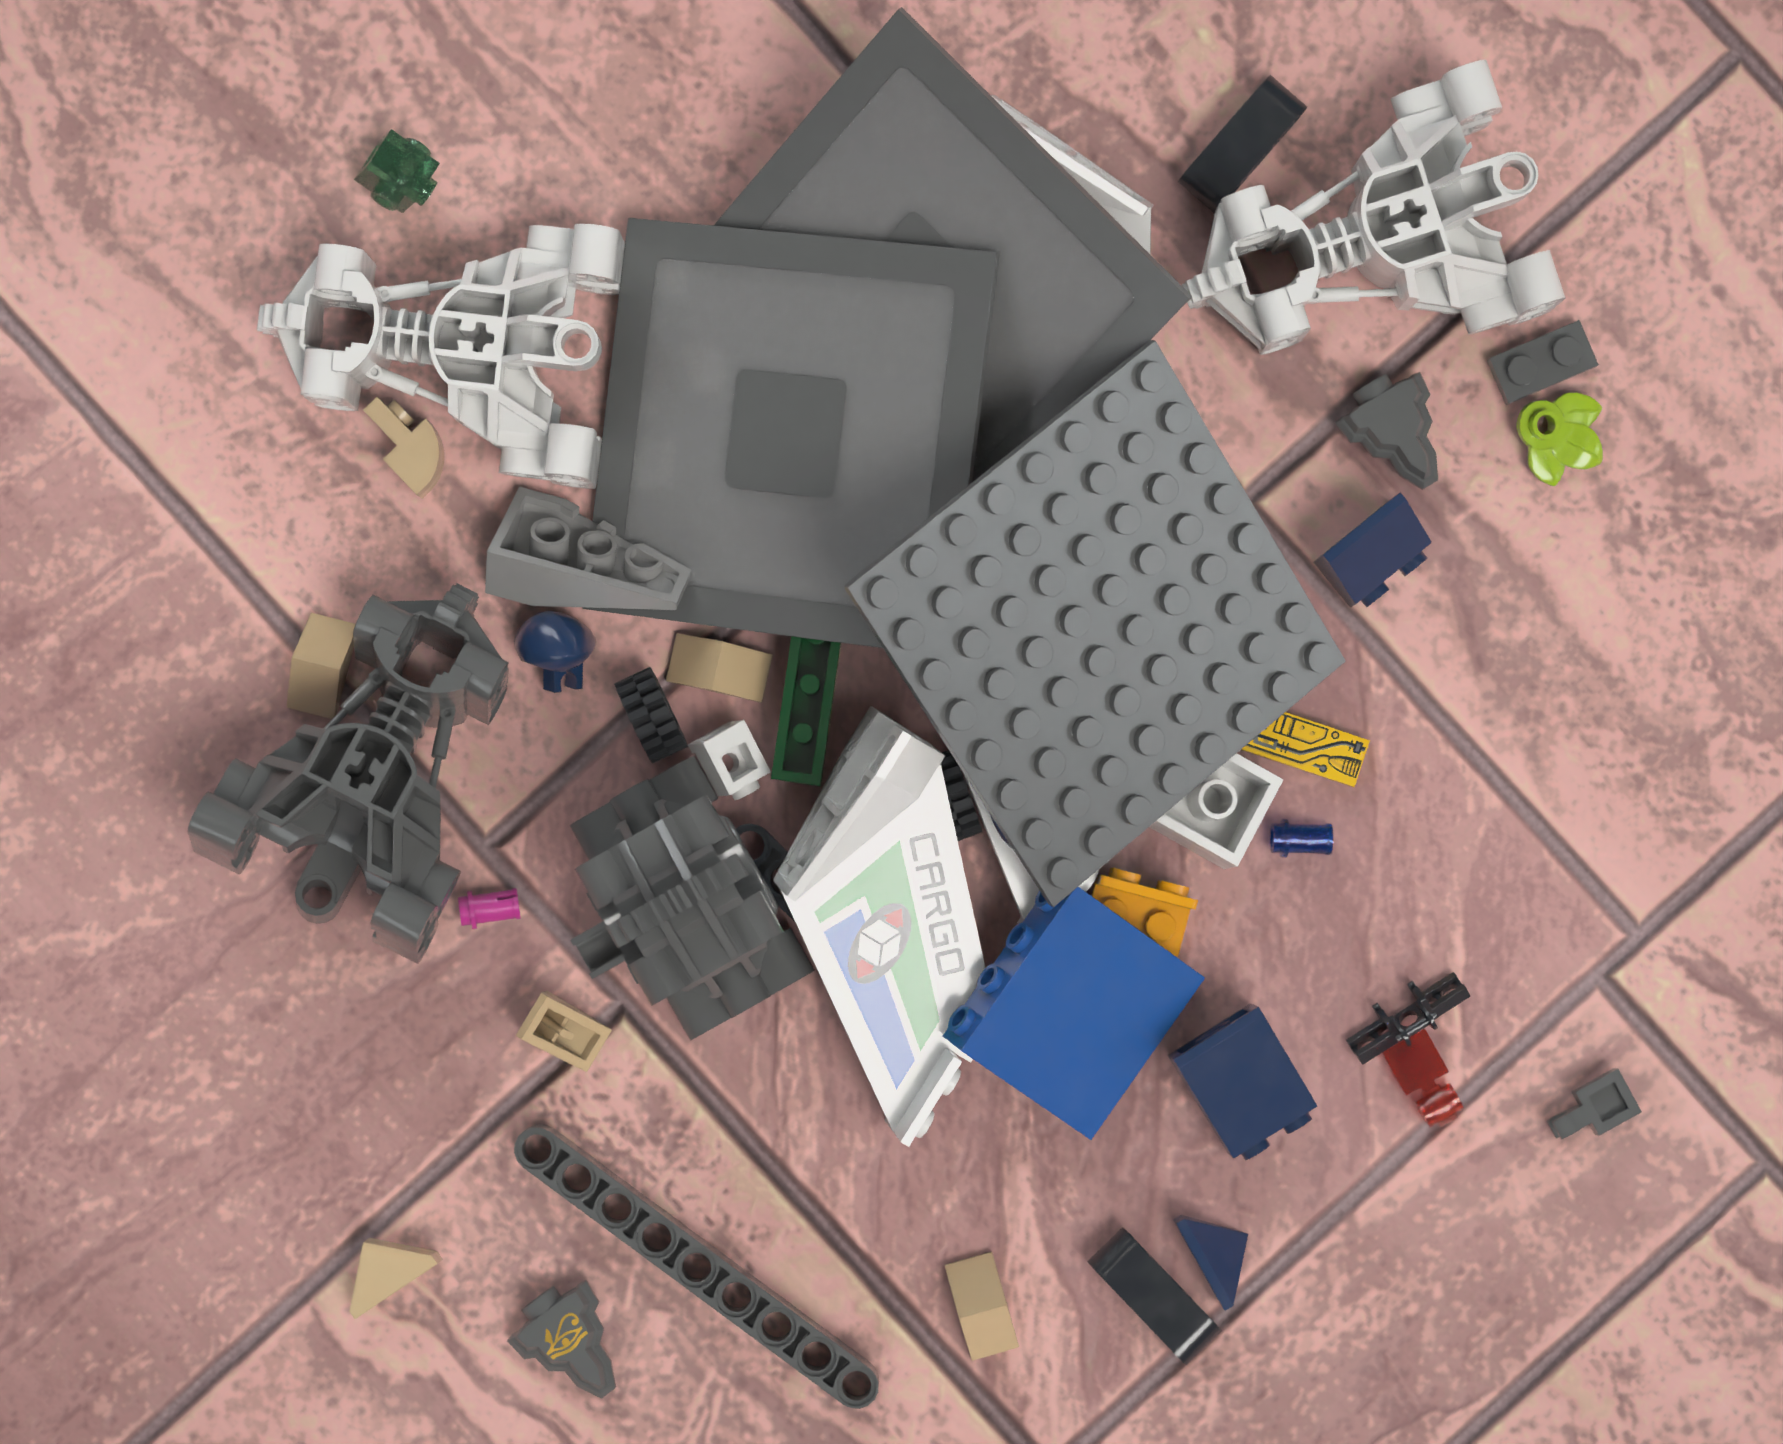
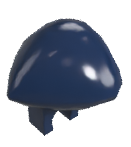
M545 611L533 615L522 624L516 633L514 645L522 662L543 668V689L558 693L562 692L561 679L564 675V686L575 690L583 689V662L595 649L596 638L591 630L576 618L563 612Z

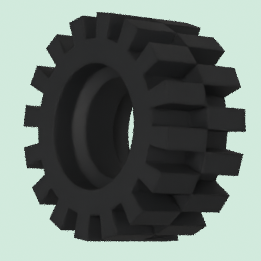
M651 667L614 683L622 705L634 727V731L652 764L688 747L678 721Z
M947 750L941 752L945 755L941 762V768L957 841H960L983 831L961 769L950 751Z

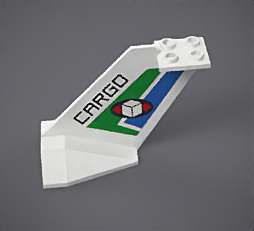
M870 706L842 751L773 881L780 888L884 1112L885 1122L899 1141L909 1147L915 1136L921 1138L931 1126L935 1115L932 1109L942 1094L945 1096L949 1095L956 1086L961 1075V1070L958 1068L962 1063L957 1055L970 1063L973 1060L946 1040L943 1034L948 1028L951 1015L958 1007L966 1003L976 989L978 978L985 969V963L941 768V762L945 755L924 739Z

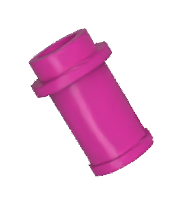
M517 888L473 895L471 890L467 891V896L458 897L462 926L471 925L472 929H477V924L515 918L516 920L521 919Z

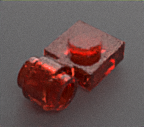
M1424 1028L1410 1037L1411 1046L1408 1047L1402 1040L1382 1052L1381 1055L1405 1096L1419 1088L1421 1089L1422 1098L1415 1101V1105L1427 1126L1430 1128L1438 1124L1439 1127H1442L1457 1119V1112L1463 1110L1464 1107L1450 1083L1441 1087L1439 1083L1436 1084L1434 1081L1448 1073L1449 1070Z

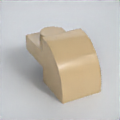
M376 397L363 411L397 445L383 460L417 496L423 499L437 484L443 471L444 448L437 430L426 418L411 431L408 426L414 422V419L395 400L386 405L379 397Z

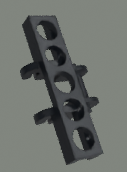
M1452 972L1422 992L1413 981L1407 983L1416 1001L1394 1016L1388 1017L1378 1003L1374 1004L1372 1008L1379 1019L1346 1039L1350 1049L1361 1064L1367 1063L1402 1040L1408 1047L1411 1046V1036L1429 1025L1434 1030L1438 1029L1434 1021L1435 1019L1471 997L1455 972ZM1454 989V990H1452L1451 992H1449L1448 994L1444 995L1445 992H1447L1448 990ZM1409 1015L1417 1016V1020L1411 1025H1401L1405 1017ZM1368 1041H1372V1042H1370L1369 1044H1367V1045H1365L1364 1047L1361 1048V1046H1362L1364 1043H1366V1042H1368Z

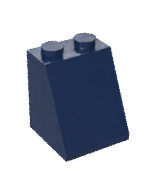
M1248 1004L1167 1055L1228 1154L1233 1159L1242 1154L1243 1158L1248 1160L1270 1146L1266 1139L1282 1128H1284L1287 1134H1290L1312 1120L1309 1111L1316 1108L1317 1104L1264 1014L1254 1004Z

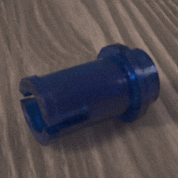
M1281 819L1280 823H1272L1270 828L1271 853H1279L1281 858H1287L1288 853L1330 855L1333 850L1332 824H1289L1288 819Z

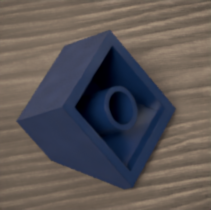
M1400 492L1313 563L1349 607L1362 601L1367 608L1389 590V587L1384 583L1386 579L1398 570L1406 576L1427 559L1422 550L1430 545L1432 541L1408 501Z

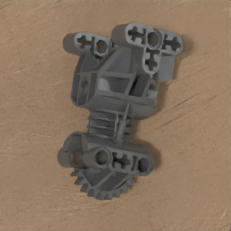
M456 583V585H452L450 591L446 592L443 600L385 601L372 595L355 624L353 640L355 659L375 669L340 705L342 710L324 728L303 724L295 731L296 736L270 755L265 756L259 761L256 768L235 758L228 766L214 793L208 791L203 796L190 820L187 832L193 851L240 875L249 863L257 847L260 835L281 845L286 853H290L303 846L318 844L298 880L295 890L297 909L301 916L308 922L315 924L326 923L332 920L340 911L362 870L366 880L367 893L372 895L373 891L382 896L370 922L371 929L375 930L372 935L373 942L419 964L436 933L438 918L461 874L460 870L440 861L441 800L440 791L436 789L441 761L446 759L452 727L464 723L468 715L489 725L495 717L508 689L509 662L501 658L474 618L473 613L478 605V593ZM421 642L452 659L456 658L449 673L445 671L442 675L437 673L430 687L416 685L402 677V672L410 655ZM378 688L380 689L383 697L378 699L376 711L372 712L368 717L369 724H338L347 714L351 716ZM425 726L437 728L431 754L434 762L429 783L417 775L415 763L410 753L413 754L416 750L418 738L423 737ZM315 887L326 888L332 894L331 901L322 908H312L304 901L305 895L309 890Z
M695 756L676 764L652 779H646L612 798L609 803L570 825L589 859L575 868L587 890L586 894L602 920H604L571 939V943L578 948L591 972L589 975L592 979L626 962L635 982L641 986L651 1006L667 998L690 1041L815 971L793 930L789 928L783 931L776 918L779 905L732 821L728 817L718 815L712 802L716 801L718 797Z

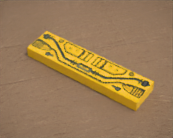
M1285 712L1241 750L1350 787H1355L1370 740Z

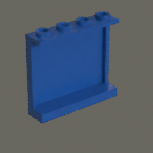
M1077 887L1055 907L1047 903L1039 890L1035 898V905L1024 921L1017 924L1011 930L1007 937L1005 948L995 962L982 971L977 981V987L966 1003L958 1007L951 1015L948 1028L943 1037L967 1056L1092 1140L1205 977L1080 887Z

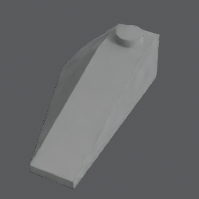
M519 486L487 550L485 593L531 606L677 609L691 578V569L645 543L634 545L616 535L615 526L604 520L599 524L579 514V506L567 499Z

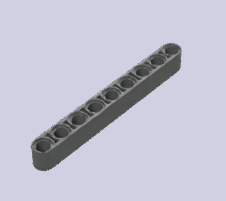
M537 1124L531 1126L518 1136L515 1142L514 1154L517 1162L524 1169L798 1372L849 1408L861 1409L875 1400L878 1394L879 1376L876 1368L868 1360L599 1161L548 1125ZM534 1134L542 1135L550 1141L551 1154L547 1160L536 1161L527 1154L526 1142L530 1136ZM581 1164L590 1171L591 1184L587 1189L575 1190L567 1184L565 1172L568 1166ZM622 1194L627 1197L631 1204V1213L627 1218L617 1220L607 1214L605 1200L609 1195ZM653 1223L665 1225L671 1233V1243L662 1249H655L649 1246L644 1237V1231L648 1225ZM701 1253L710 1260L711 1272L706 1277L694 1278L685 1271L684 1259L689 1254ZM733 1282H740L749 1288L751 1301L741 1308L733 1307L725 1301L723 1295L724 1288ZM772 1312H781L789 1318L791 1329L786 1335L781 1337L769 1335L763 1326L764 1318ZM816 1341L826 1344L831 1352L830 1360L822 1366L808 1364L804 1359L803 1349L809 1343ZM861 1371L869 1377L871 1386L865 1394L856 1396L849 1394L844 1389L842 1381L850 1372Z

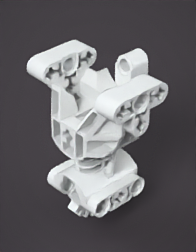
M1479 60L1448 71L1438 81L1413 88L1392 97L1390 100L1397 121L1371 147L1361 154L1351 170L1352 174L1328 191H1319L1291 211L1278 204L1271 206L1264 185L1249 187L1222 198V202L1219 203L1214 214L1202 273L1195 275L1194 278L1186 280L1182 284V287L1192 295V298L1187 302L1189 308L1198 309L1204 306H1212L1258 348L1260 355L1287 348L1303 340L1311 329L1304 308L1306 304L1359 301V297L1390 296L1397 310L1409 311L1411 308L1441 312L1443 314L1455 315L1461 313L1469 335L1507 323L1509 326L1522 323L1553 310L1566 298L1550 250L1538 252L1507 264L1499 242L1502 239L1501 232L1486 228L1473 219L1474 217L1514 205L1523 200L1535 187L1539 176L1538 167L1534 160L1527 154L1518 151L1508 152L1460 168L1464 157L1472 148L1471 142L1467 145L1464 136L1489 126L1493 121L1491 116L1498 114L1502 109L1487 60ZM1504 167L1518 169L1524 177L1523 188L1511 190L1505 187L1500 180L1501 169ZM1351 183H1354L1356 198L1350 206L1347 217L1342 219L1336 217L1330 223L1324 224L1321 222L1316 224L1314 228H1307L1303 222L1304 219L1330 203V197ZM1263 248L1266 249V252L1271 251L1272 255L1288 250L1298 268V273L1293 281L1286 286L1269 292L1250 295L1238 257ZM1357 267L1366 279L1383 289L1359 290L1358 286L1317 288L1316 285L1320 278L1325 277L1328 279L1335 273H1346L1351 268Z
M575 224L574 229L532 225L529 226L526 248L521 247L510 250V252L482 262L478 260L467 262L462 279L429 284L427 280L378 288L374 286L376 264L364 250L338 244H319L318 256L283 303H265L260 305L257 331L279 338L301 389V395L311 403H315V406L343 411H358L361 388L369 389L377 382H380L413 397L415 394L447 406L448 413L458 423L501 449L499 473L550 480L554 484L568 487L595 489L602 439L597 436V432L593 428L560 424L561 407L553 402V392L540 381L535 367L577 372L587 370L597 363L602 352V346L594 328L586 322L565 318L573 315L576 289L596 294L619 295L625 242L618 229L602 225ZM453 288L441 300L433 315L426 314L422 310H418L417 313L409 312L405 308H401L400 311L392 310L389 305L391 301L430 295V291ZM341 307L367 312L374 320L373 332L369 343L351 342V347H346L345 351L320 348L324 326V309ZM574 334H584L591 339L590 351L582 358L574 359L565 354V343ZM392 360L406 365L408 362L417 363L423 367L426 364L434 365L438 374L448 385V399L419 387V383L389 371L388 368Z

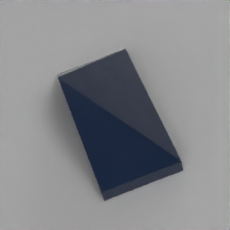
M1184 1215L1176 1217L1173 1220L1220 1305L1225 1311L1233 1307L1248 1233Z

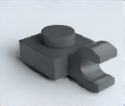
M1613 1068L1573 1090L1572 1094L1578 1105L1547 1120V1123L1555 1138L1560 1137L1564 1139L1587 1125H1590L1595 1135L1600 1136L1640 1114L1642 1111L1619 1069Z

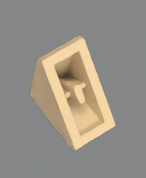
M315 613L310 614L291 659L287 708L330 719L337 715L354 649L353 630L355 623Z
M677 633L666 681L762 703L773 655L723 641Z
M544 991L538 997L516 1036L587 1072L612 1030L551 992Z
M368 1238L362 1245L349 1312L354 1319H357L443 1260L442 1257L435 1250Z
M992 1251L946 1264V1273L972 1361L1018 1348V1340Z

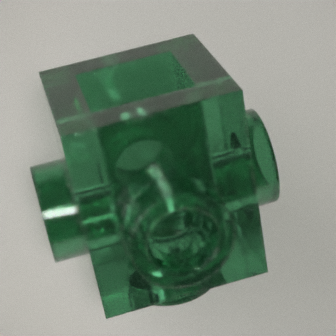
M391 129L378 141L354 180L371 191L372 199L380 206L391 211L397 209L399 212L404 213L415 202L422 206L429 198L438 183L431 177L440 163L431 157L430 150L424 144L412 138L405 139Z

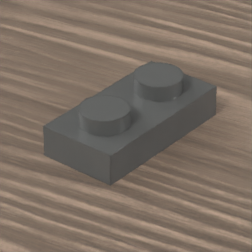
M1580 320L1487 360L1506 405L1599 365Z

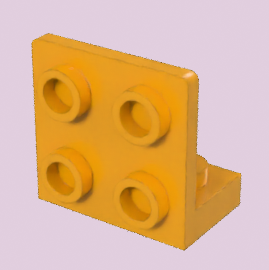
M1110 868L1108 876L1097 875L1091 896L1171 954L1178 957L1190 910H1196L1198 900L1188 898L1190 888L1162 880L1157 881L1156 889L1139 885L1141 875L1116 868Z

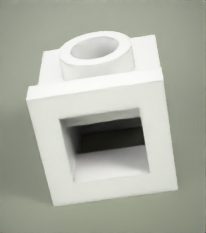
M744 720L728 722L688 744L691 752L696 754L717 796L732 795L734 800L743 798L759 789L760 785L757 780L771 772ZM725 754L733 759L734 764L730 772H728L722 760Z

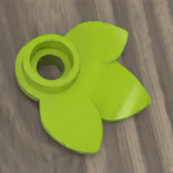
M1564 393L1553 402L1546 400L1532 401L1520 411L1516 422L1517 432L1523 443L1528 446V466L1533 475L1540 481L1550 486H1556L1564 473L1565 466L1574 469H1589L1601 464L1603 460L1602 444L1595 431L1589 428L1602 410V406L1595 399L1581 393ZM1541 416L1546 417L1548 420V429L1544 434L1537 427V422Z

